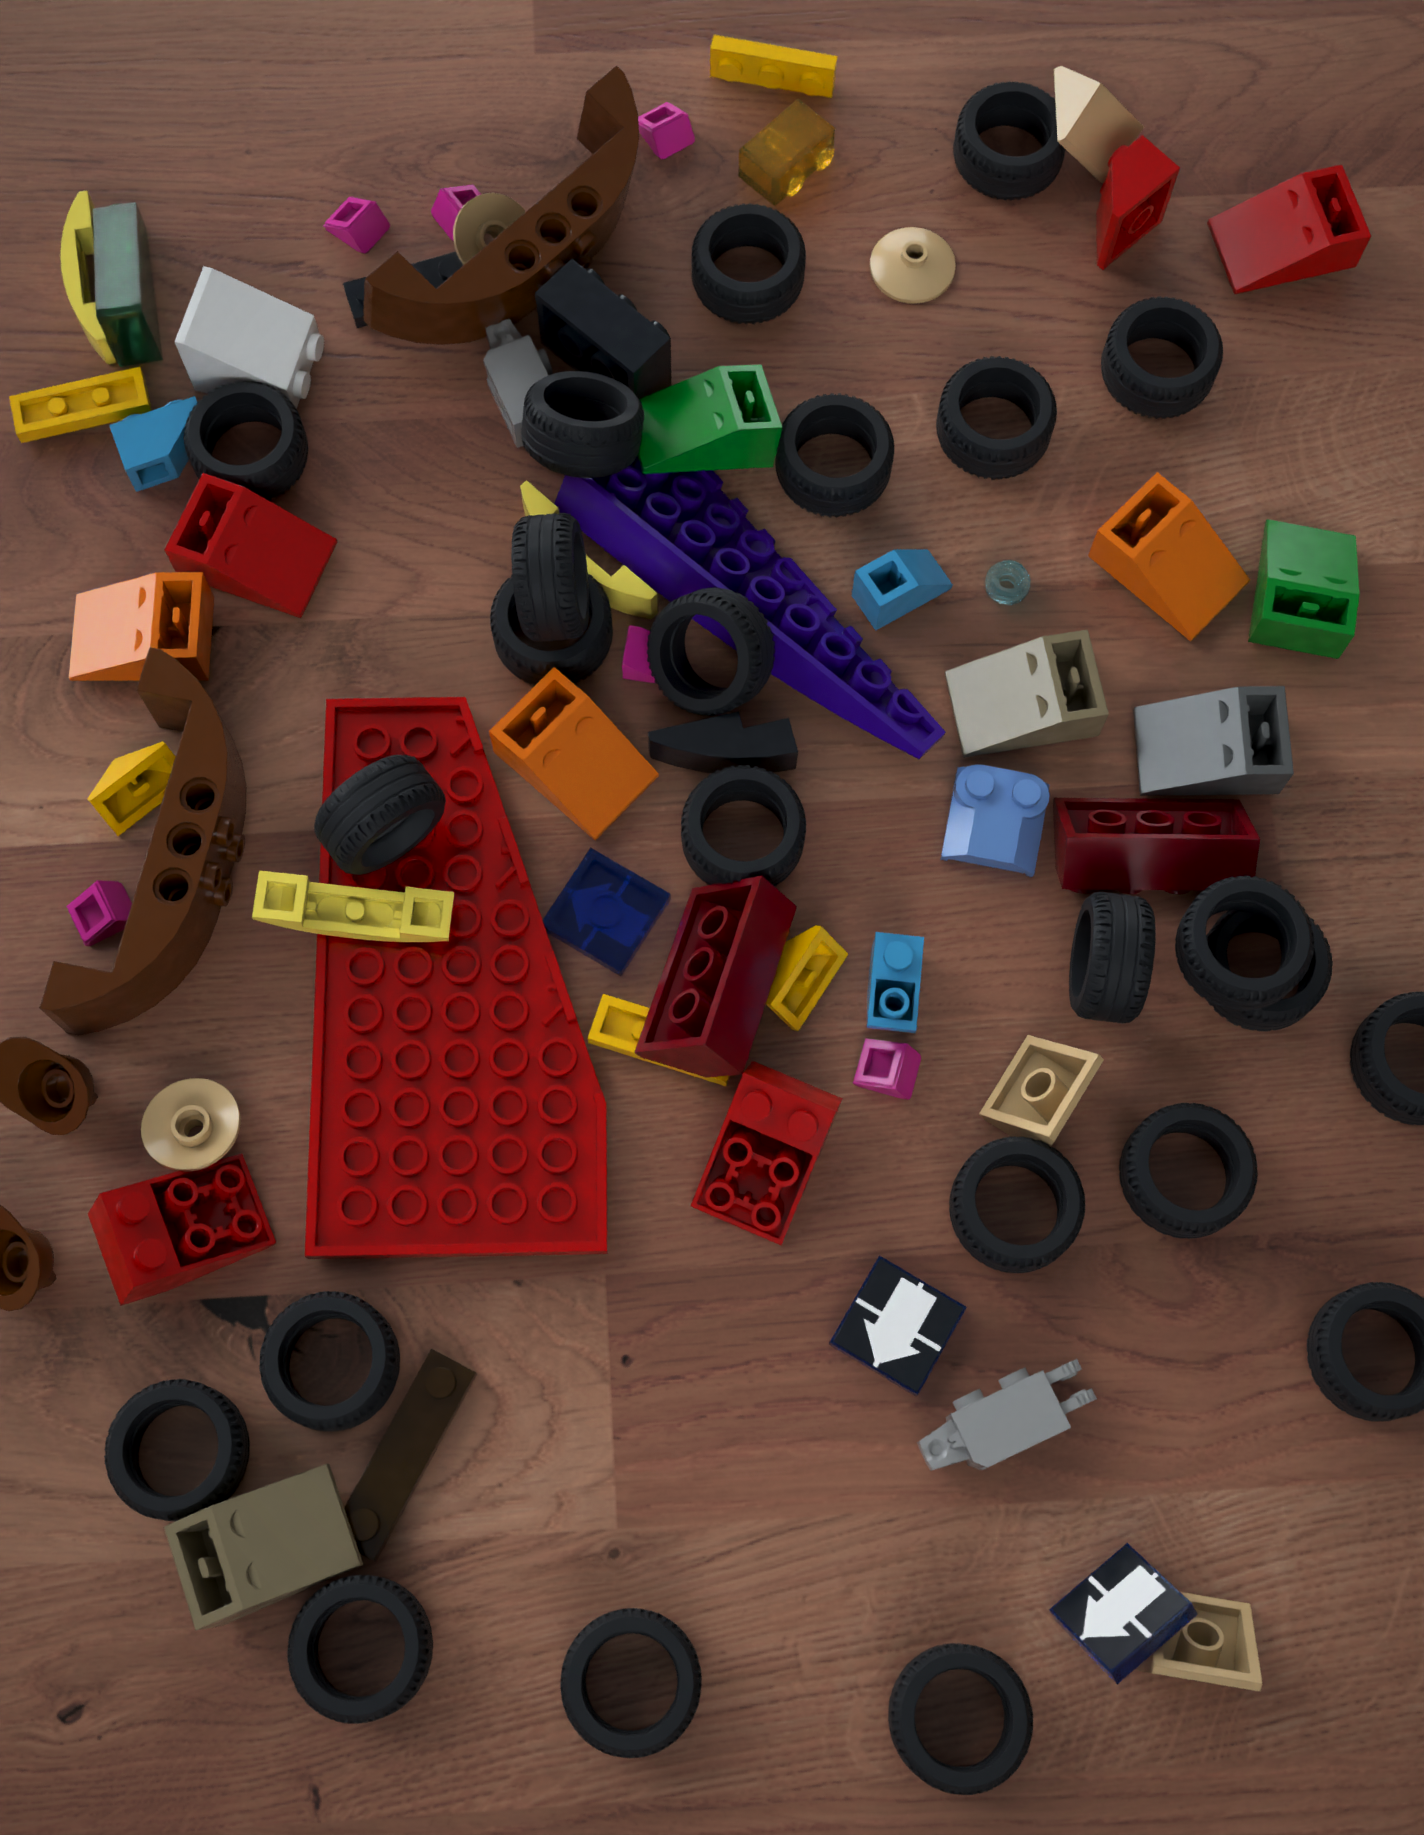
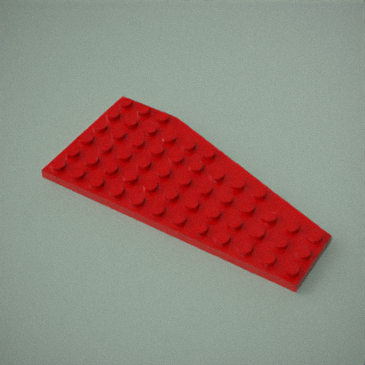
M466 697L326 699L322 804L352 775L366 766L392 755H408L419 760L442 789L446 803L440 821L418 845L391 864L368 874L357 875L344 872L321 843L319 883L405 892L406 887L454 892L449 941L388 942L317 934L305 1257L307 1259L608 1254L607 1104Z

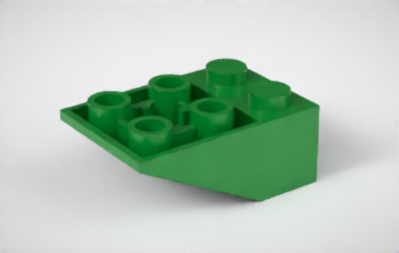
M762 364L717 366L639 399L644 410L643 430L638 453L643 474L767 468L774 465L783 427Z
M1267 519L1264 527L1248 642L1339 659L1355 635L1360 596L1356 536Z

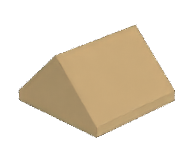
M1059 66L1054 69L1058 142L1094 177L1103 183L1107 178L1109 171L1107 164L1112 154L1120 146L1132 144L1144 126L1102 83L1066 67Z
M1027 1035L979 1115L1012 1137L1033 1138L1051 1147L1104 1059L1099 1054Z
M1177 1592L1188 1604L1139 1645L1137 1671L1254 1691L1261 1690L1263 1683L1249 1603Z

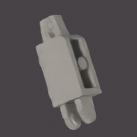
M508 319L501 321L499 324L486 327L490 350H488L483 362L487 370L488 387L518 448L523 446L521 428L525 396L534 383L552 374V368L544 349L537 351L530 335L522 337L511 320Z
M1075 1359L1047 1373H1044L1042 1370L1031 1376L1026 1367L999 1379L998 1382L1002 1388L1000 1391L984 1398L981 1390L978 1389L953 1401L956 1411L945 1417L947 1422L917 1442L930 1471L966 1461L968 1466L984 1470L1071 1428L1065 1414L1097 1398L1092 1388L1089 1390L1083 1389L1070 1395L1068 1400L1059 1403L1051 1384L1076 1376L1077 1372L1082 1370L1078 1360Z

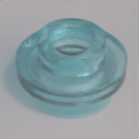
M1004 560L993 565L985 578L987 594L995 602L1003 605H1013L1021 602L1027 596L1031 585L1030 576L1025 567L1014 560ZM1007 580L1013 583L1014 588H1004L999 583Z

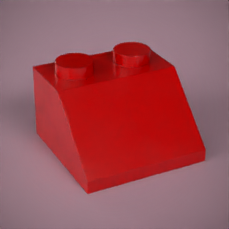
M1143 135L1129 146L1125 144L1120 146L1112 154L1107 164L1109 171L1106 181L1100 189L1101 199L1096 213L1097 266L1102 270L1162 222L1180 170L1177 164Z

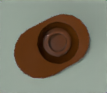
M10 1037L0 1042V1102L9 1110L51 1135H66L78 1129L86 1118L88 1108L94 1105L98 1098V1095L94 1092L93 1077L87 1066L79 1059L70 1055H60L44 1044L27 1037Z
M0 1205V1309L14 1311L24 1308L32 1301L37 1291L51 1286L57 1278L53 1272L54 1254L49 1240L41 1232L23 1227L7 1209Z

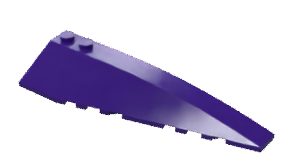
M637 455L635 461L630 466L610 476L578 478L565 475L554 502L559 508V513L571 514L579 522L582 532L669 602L706 588L732 590L748 598V601H752L759 608V612L763 613L764 618L767 619L768 627L770 626L771 634H773L772 641L775 643V653L773 654L775 660L771 670L773 676L836 715L917 759L924 756L943 738L946 733L945 730L908 689H898L891 681L890 674L892 671L881 658L875 661L870 658L860 646L863 638L852 626L844 628L834 617L837 609L791 558H782L775 551L774 544L776 541L767 530L762 529L758 531L746 518L749 510L738 498L730 500L721 490L724 482L713 470L643 474ZM698 614L692 618L736 650L731 635L719 622L708 616Z

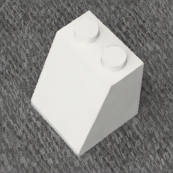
M203 266L175 339V344L195 391L208 393L209 391H214L216 387L220 388L222 387L221 385H228L231 382L233 384L236 381L260 382L263 385L267 384L279 390L297 409L300 398L305 399L308 395L311 382L310 370L313 362H318L322 356L324 338L323 335L319 334L314 315L213 268Z

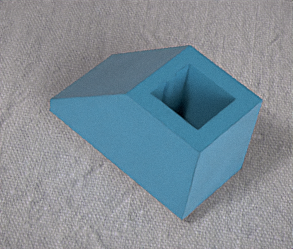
M195 396L185 400L171 401L164 407L144 414L129 415L122 421L109 425L125 471L136 492L179 478L189 460L185 450L184 431L189 413L193 410L194 405H197Z
M894 549L855 571L851 596L876 631L952 589L953 584L928 549Z
M882 932L875 933L871 948L867 989V1028L916 1033L924 937Z

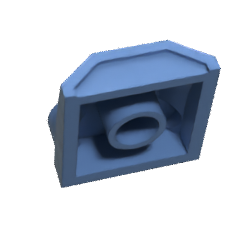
M981 764L958 767L955 774L940 860L947 861L951 859L1024 873L1028 877H1033L1045 811L1049 803L1050 785L1036 775Z

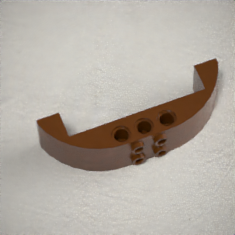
M616 65L586 91L577 134V140L592 153L586 161L438 288H435L398 251L395 252L365 278L363 321L374 330L414 343L436 345L468 343L486 338V327L499 324L501 321L508 319L515 325L537 308L535 292L571 259L584 269L590 268L593 263L592 258L603 248L617 226L625 205L639 143L638 112L632 89L624 72Z
M149 647L137 686V692L160 728L181 731L183 733L112 972L53 961L39 1008L68 1034L79 1036L103 1031L128 1022L156 1006L180 985L196 966L208 945L217 923L221 906L226 907L230 901L233 888L230 874L233 863L239 862L244 852L245 836L242 834L246 816L247 786L238 750L213 701L198 679L178 660L161 649Z

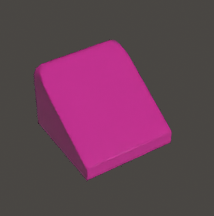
M669 102L638 117L639 133L660 159H665L695 142L688 114Z
M473 184L441 188L431 209L433 218L452 241H454V223L460 209L469 200L481 195Z
M348 197L323 225L326 231L356 251L364 254L390 228L388 220L375 201Z
M629 625L622 660L623 679L655 683L654 676L652 677V671L649 669L650 662L647 660L649 630Z
M97 880L66 907L84 945L92 946L125 929L132 902L122 883L118 881Z
M865 1038L853 1084L861 1088L909 1100L915 1085L921 1055L908 1043Z

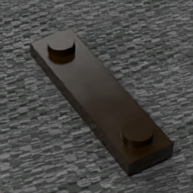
M433 1349L430 1350L344 1507L359 1553L373 1561H377L477 1376L475 1371Z

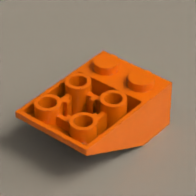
M1158 472L1097 530L1088 554L1093 561L1190 642L1250 582V578L1194 502Z
M156 572L76 594L69 668L70 681H139L149 647L161 649L178 660L198 681L209 680L214 595L203 572Z
M555 667L489 730L494 753L595 841L659 776V773L593 700Z

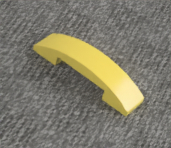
M80 191L70 207L63 228L60 253L63 283L71 306L89 342L107 364H114L117 361L112 324L101 301L92 302L86 258V255L103 253L99 216L88 191Z
M527 480L520 485L525 516L559 514V508ZM586 555L587 572L592 575V579H596L608 597L611 608L647 619H653L658 614L657 593L629 568L623 565L614 575L610 576Z
M259 870L252 918L256 921L284 928L352 939L388 942L449 941L454 892L406 887L405 892L316 883L310 882L309 877L305 875Z

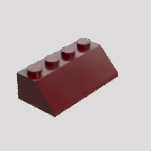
M1053 799L1055 868L1062 889H1069L1081 894L1092 893L1095 890H1117L1125 894H1137L1143 890H1164L1171 894L1181 895L1190 892V890L1204 891L1213 883L1226 878H1235L1236 876H1250L1252 878L1256 874L1260 837L1239 799Z
M763 876L745 878L740 881L735 880L733 883H718L692 888L634 1053L641 1058L706 1078L743 1074L797 906Z

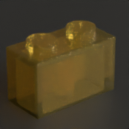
M798 98L739 149L738 177L773 206H776L787 195L789 197L795 195L812 173L816 170H823L830 163L834 156L835 128Z

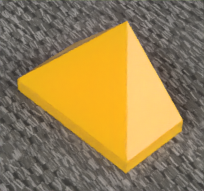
M163 741L115 758L87 798L117 836L121 835L162 803L176 757Z
M817 925L786 941L766 1005L792 1030L799 1031L845 961L848 953L823 927Z

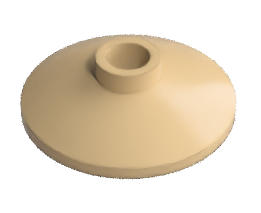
M497 193L481 194L469 200L460 209L453 228L454 246L462 264H466L486 246L484 242L485 233L490 234L495 239L526 211L515 200Z
M918 227L900 228L886 234L877 242L870 258V272L876 286L888 297L903 303H925L939 297L948 289L955 274V257L948 243L936 233ZM909 256H917V257H919V258H918V259H913V258H910Z
M204 1078L180 1080L161 1090L147 1106L141 1122L142 1142L149 1155L165 1168L184 1172L200 1170L219 1161L232 1148L240 1131V1110L233 1095L221 1084ZM203 1126L200 1133L188 1137L191 1128Z

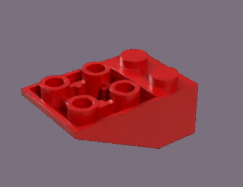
M1342 164L1300 173L1208 219L1207 222L1234 295L1355 268L1371 238L1370 231Z
M202 473L164 550L175 572H203L210 587L302 618L335 549L337 539L243 486Z
M752 1061L742 1074L690 1207L782 1245L843 1098Z
M242 1153L220 1159L216 1163L200 1170L189 1172L177 1171L102 1192L88 1212V1217L120 1306L167 1292L276 1244Z

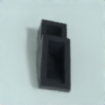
M738 711L647 732L650 758L680 768L714 773L717 770L721 771L723 768L731 766L750 765L752 768L757 766L766 769L767 772L775 773L793 770L797 766L798 749L789 718L743 728Z

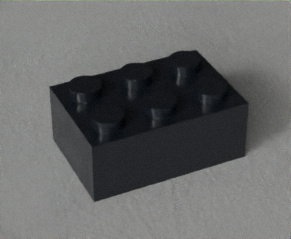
M571 259L535 292L541 343L572 369L596 373L615 379L626 385L639 399L672 386L671 338L667 330L657 321L650 322L640 314L628 297L622 294L617 295L605 286L601 277L590 268L584 269Z

